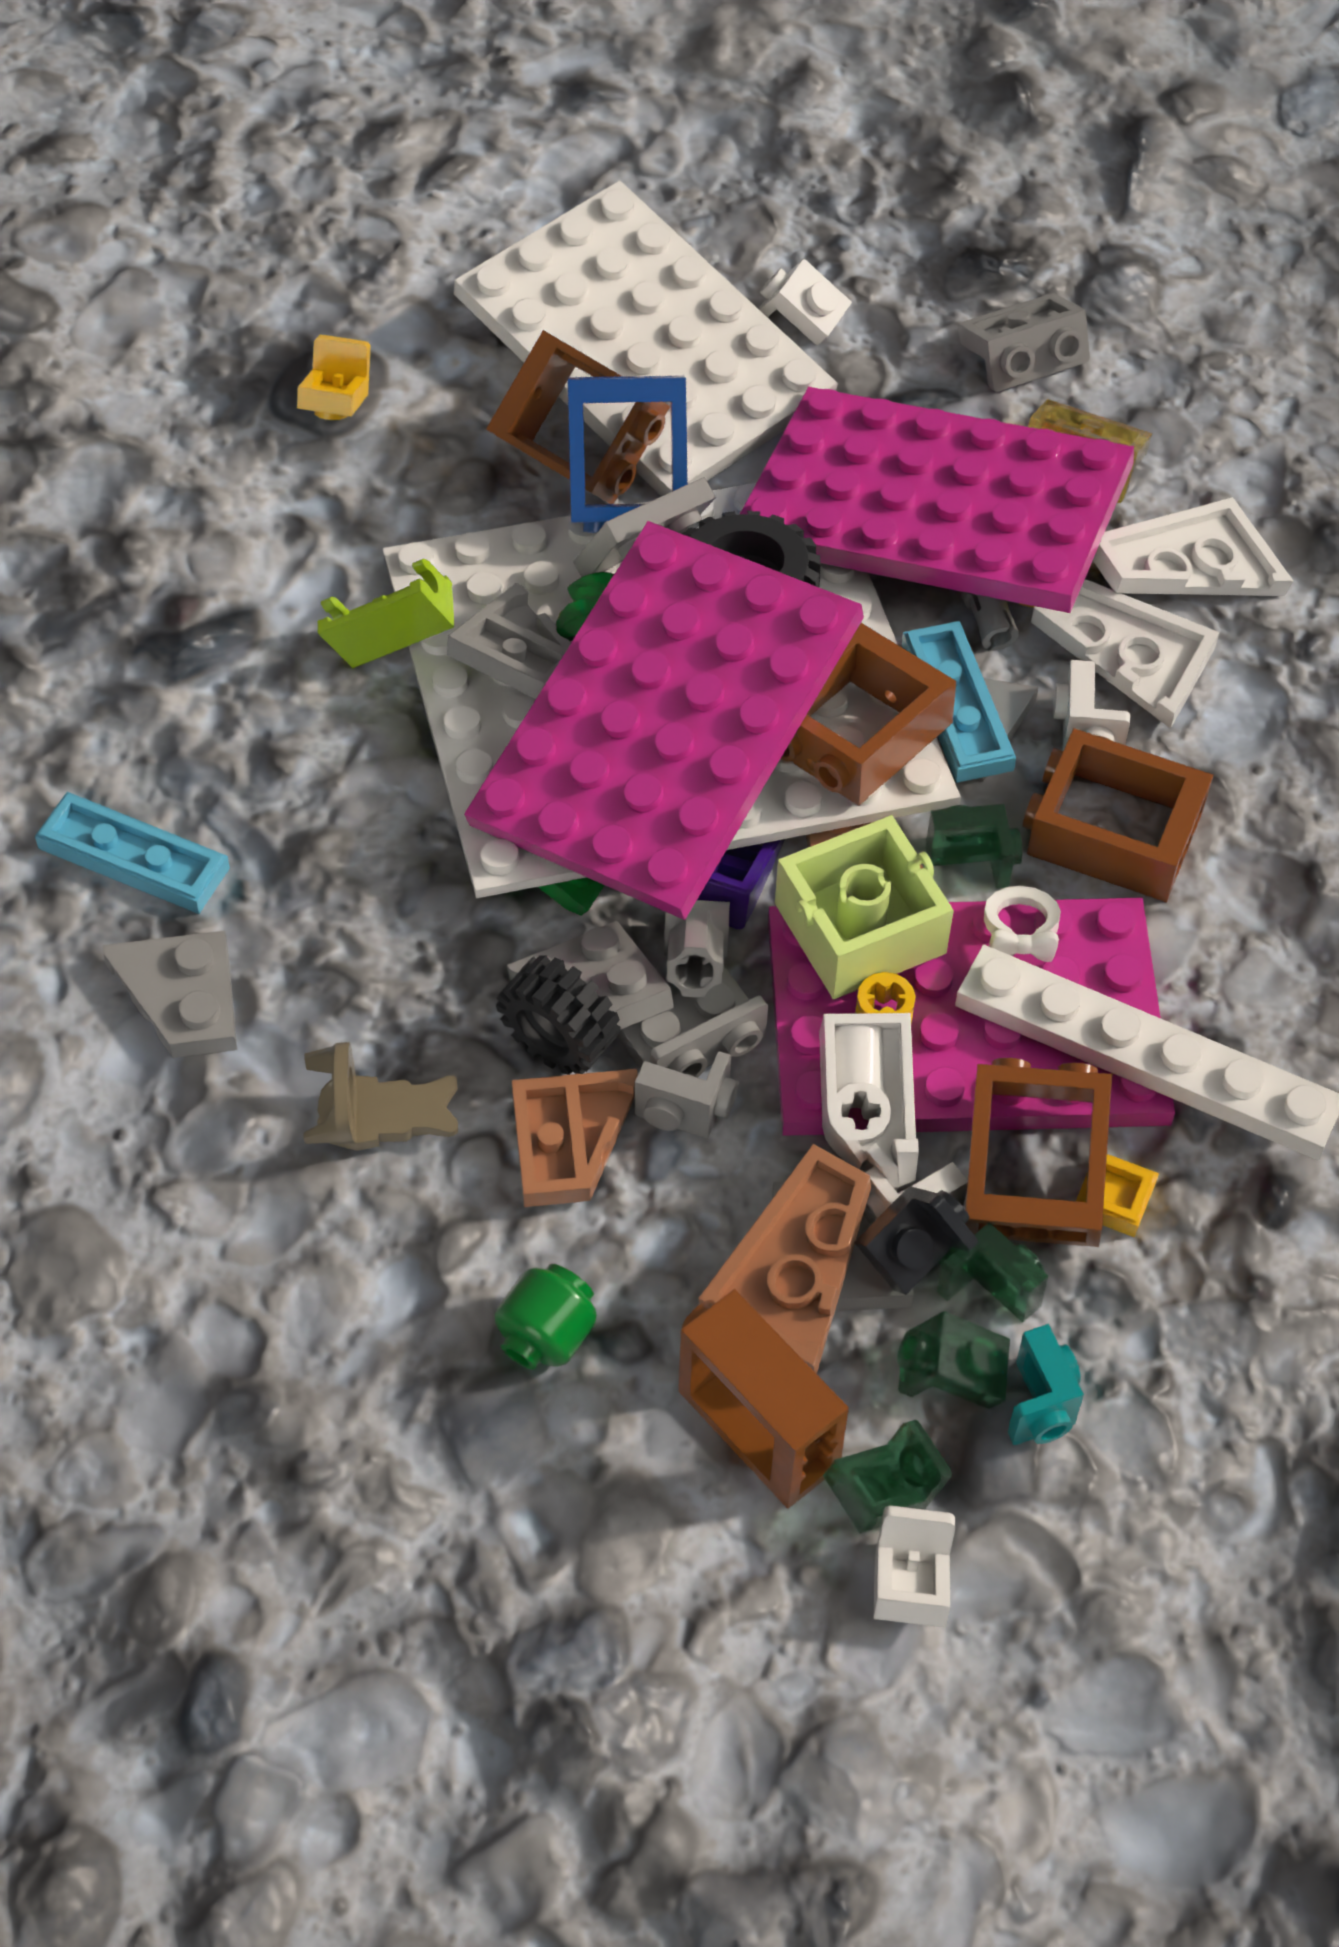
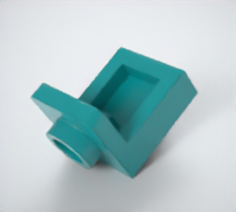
M1048 1323L1023 1332L1016 1365L1033 1399L1019 1403L1013 1408L1007 1431L1013 1445H1019L1033 1439L1037 1444H1045L1061 1438L1075 1425L1084 1393L1079 1385L1081 1374L1076 1357L1067 1344L1059 1345Z

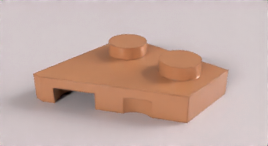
M637 1069L512 1080L524 1207L591 1201L634 1101L635 1081L638 1076Z

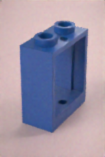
M684 375L568 377L571 523L583 522V532L597 533L605 522L644 505H585L583 403L670 402L672 491L688 485L686 377Z

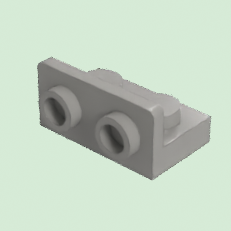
M1055 293L958 323L960 344L985 359L988 386L996 392L1087 363L1090 360L1085 309Z
M724 969L722 971V984L713 986L708 990L705 997H684L681 992L672 995L674 1008L621 1029L617 1035V1038L639 1069H641L643 1062L646 1061L698 1078L707 1067L713 1065L718 1051L730 1054L733 1057H739L753 1050L762 1039L766 1038L768 1005L760 995L749 1000L728 970Z

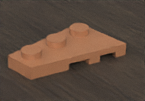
M813 1144L698 1298L699 1303L701 1304L707 1300H713L716 1303L733 1289H736L817 1374L855 1245L854 1242L856 1241L870 1194V1175Z

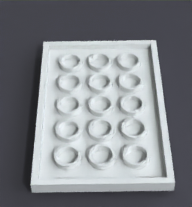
M620 180L454 281V295L523 362L527 359L541 332L544 330L621 376L684 375L686 377L688 484L705 477L706 481H709L783 432L808 387L832 389L835 391L838 383ZM576 367L570 377H591ZM568 381L559 395L567 405ZM635 402L583 403L584 422L610 446ZM670 408L665 415V426L661 435L653 444L647 446L636 465V472L660 496L672 492Z

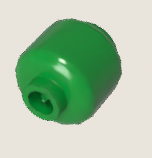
M549 1264L546 1269L535 1267L525 1270L495 1312V1325L505 1338L501 1344V1349L512 1360L531 1370H534L539 1363L553 1367L566 1365L595 1325L597 1314L591 1302L594 1296L593 1290L575 1273L557 1264Z

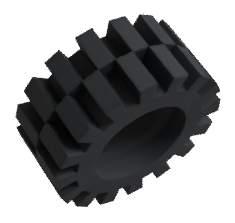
M539 955L537 958L532 957L498 994L496 1009L504 1014L500 1020L504 1027L514 1029L511 1036L517 1043L524 1041L529 1046L526 1051L534 1058L538 1054L541 1055L546 1066L553 1069L558 1065L561 1073L570 1075L572 1072L583 1074L592 1067L620 1033L621 1027L617 1025L620 1021L618 1013L608 1010L613 1005L607 996H599L596 993L599 986L592 980L588 983L580 978L582 974L580 970L572 966L568 971L563 960L554 957L550 961L547 955Z

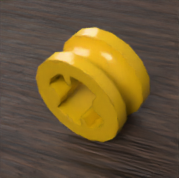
M889 972L875 973L864 979L859 986L855 1014L911 1013L912 1023L916 998L913 986L907 979L898 974ZM891 999L897 1002L896 1011L888 1006L880 1011L874 1009V1000L882 1004L889 1002Z

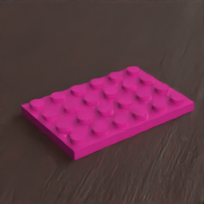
M808 387L739 515L747 514V511H759L760 516L770 517L773 514L784 518L785 525L796 524L804 530V538H812L817 546L816 554L820 555V563L1071 613L1132 469L1134 446L1113 443L1105 439H1091L1059 433L1050 429H1037L1004 423L995 419L955 414L941 409L906 405L886 399H874L841 393L832 389Z
M647 521L465 811L464 815L469 826L496 838L506 839L521 849L685 920L864 618L862 604Z
M1143 898L1055 900L1058 903L1061 914L1056 933L1059 939L1058 948L1052 962L1041 961L1031 954L1016 953L1013 955L1017 959L1161 1018ZM986 901L949 902L954 912L947 953L898 973V975L907 979L913 986L916 996L911 1023L916 1132L972 1131L977 1064L991 1065V1062L997 1058L1022 1059L1029 1062L1031 1068L1058 1070V1066L1065 1063L1092 1065L1098 1069V1073L1112 1074L1109 1127L1171 1126L1175 1115L1172 1098L955 1006L960 986L983 944L986 946L990 945L992 934L987 930L984 922ZM1010 905L998 913L999 919L1017 935H1032L1036 929L1046 922L1044 914L1029 905ZM769 906L768 931L782 1136L824 1135L822 1127L819 1031L824 1014H855L858 990L833 1000L776 906ZM891 999L889 1002L882 1004L874 1000V1009L880 1011L888 1006L896 1011V1001ZM992 1095L990 1130L1091 1128L1092 1102ZM851 1108L848 1117L854 1120L855 1129L865 1130L869 1120L863 1119L861 1109Z

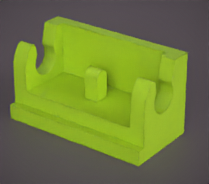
M421 559L412 563V567L423 580L420 578L410 582V586L396 592L374 598L371 602L350 611L335 597L322 600L320 602L321 606L334 620L328 616L318 620V634L352 668L358 667L454 628L452 581L446 575L442 576L427 559Z

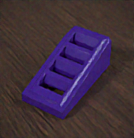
M785 839L763 843V846L751 845L726 850L697 900L730 902L729 927L739 930L743 929L757 904Z

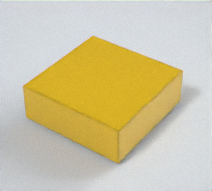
M1107 1154L1102 1225L1135 1238L1159 1173ZM1087 1174L1076 1199L1078 1202H1086Z

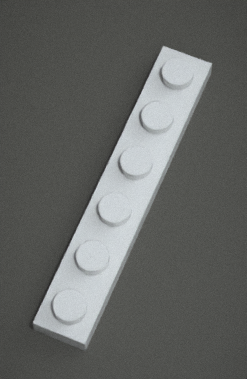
M984 944L957 992L956 1007L1318 1161L1339 1117V1093Z

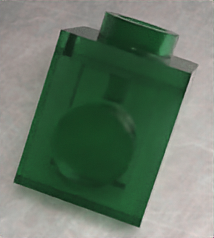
M1004 804L973 807L955 805L946 809L930 811L925 848L933 866L990 861L996 889L1009 887L1013 865L1021 864L1023 851L1020 831L1018 827L1009 828Z
M987 1223L975 1234L979 1243L970 1252L952 1247L939 1261L941 1270L937 1293L946 1301H949L969 1282L975 1279L1023 1323L1042 1306L1049 1276L1045 1273L1038 1257L1030 1249L1020 1244L1015 1246L991 1223Z
M943 1311L904 1334L897 1354V1361L900 1366L898 1392L914 1397L931 1387H936L990 1409L1006 1400L1010 1339Z
M911 1420L903 1423L886 1445L835 1459L823 1477L861 1534L881 1526L883 1511L887 1506L925 1510L949 1481L952 1471L918 1420Z

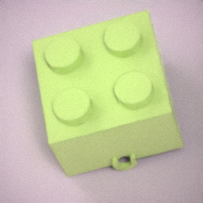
M892 815L778 859L775 905L833 1000L858 990L864 979L875 973L889 972L898 974L946 954L954 912L933 879L934 868L930 857L926 852L916 853ZM923 863L925 867L920 868V864Z

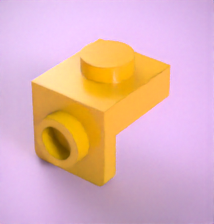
M318 335L313 345V369L298 386L297 409L314 411L317 417L326 420H341L347 416L352 417L368 396L370 344L367 341Z

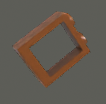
M543 330L486 430L570 480V463L540 446L533 439L575 367L591 377H616L621 375ZM635 402L593 476L585 473V490L609 504H614L617 497L629 489L636 475L638 461L647 446L653 444L664 429L665 415L670 408L665 402Z
M860 623L786 748L781 760L786 762L792 761L796 766L818 779L827 790L839 793L860 806L873 792L885 784L953 723L956 680L865 624ZM850 682L899 712L898 715L860 748L810 717Z
M1073 728L1064 751L1053 748L1042 778L1043 783L1049 784L1045 794L1041 795L1034 792L1026 809L1022 827L1031 830L1027 855L1167 903L1204 812L1214 775ZM1074 776L1173 808L1158 847L1059 814L1058 812Z
M997 1058L991 1062V1065L977 1064L966 1211L970 1219L965 1223L975 1237L1099 1247L1103 1223L1112 1074L1098 1073L1096 1067L1084 1063L1061 1064L1058 1066V1070L1031 1068L1029 1062L1017 1058ZM992 1095L1092 1102L1086 1202L985 1194Z
M733 1289L716 1303L713 1300H707L698 1305L682 1324L678 1392L783 1505L789 1509L840 1468L849 1407L736 1289Z

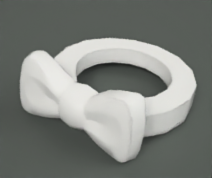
M1005 887L994 892L987 899L984 911L986 928L992 934L989 946L1010 956L1016 953L1031 954L1041 961L1052 962L1059 941L1056 934L1061 914L1058 903L1048 893L1032 887ZM1010 905H1029L1042 912L1046 922L1036 929L1032 935H1017L999 919L998 913Z

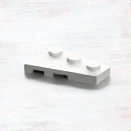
M1233 497L1106 531L1093 559V562L1115 593L1286 596L1293 583L1290 575Z
M1086 579L1083 582L1071 613L1034 606L1031 620L1032 624L1078 659L1094 661L1095 672L1170 729L1212 655L1219 636V632L1122 593H1115L1112 589Z

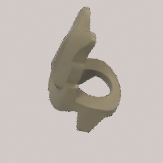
M350 1042L335 1043L331 1047L304 1054L306 1070L332 1074V1079L322 1088L319 1096L317 1126L303 1133L305 1144L329 1143L359 1151L379 1147L380 1142H407L413 1136L429 1134L451 1137L458 1133V1120L447 1109L448 1103L457 1091V1078L454 1075L417 1085H411L406 1080L378 1083L377 1077L355 1075Z

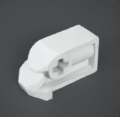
M911 1013L824 1014L819 1031L822 1127L825 1140L836 1154L847 1163L858 1169L863 1168L865 1172L876 1167L896 1192L905 1190L912 1186L916 1180L919 1152L915 1127ZM851 1108L861 1109L863 1119L869 1120L865 1130L855 1129L854 1120L848 1117Z

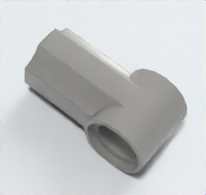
M697 900L685 920L667 912L665 914L664 955L668 956L667 981L679 988L684 997H705L708 990L713 986L722 984L724 958H727L730 902Z

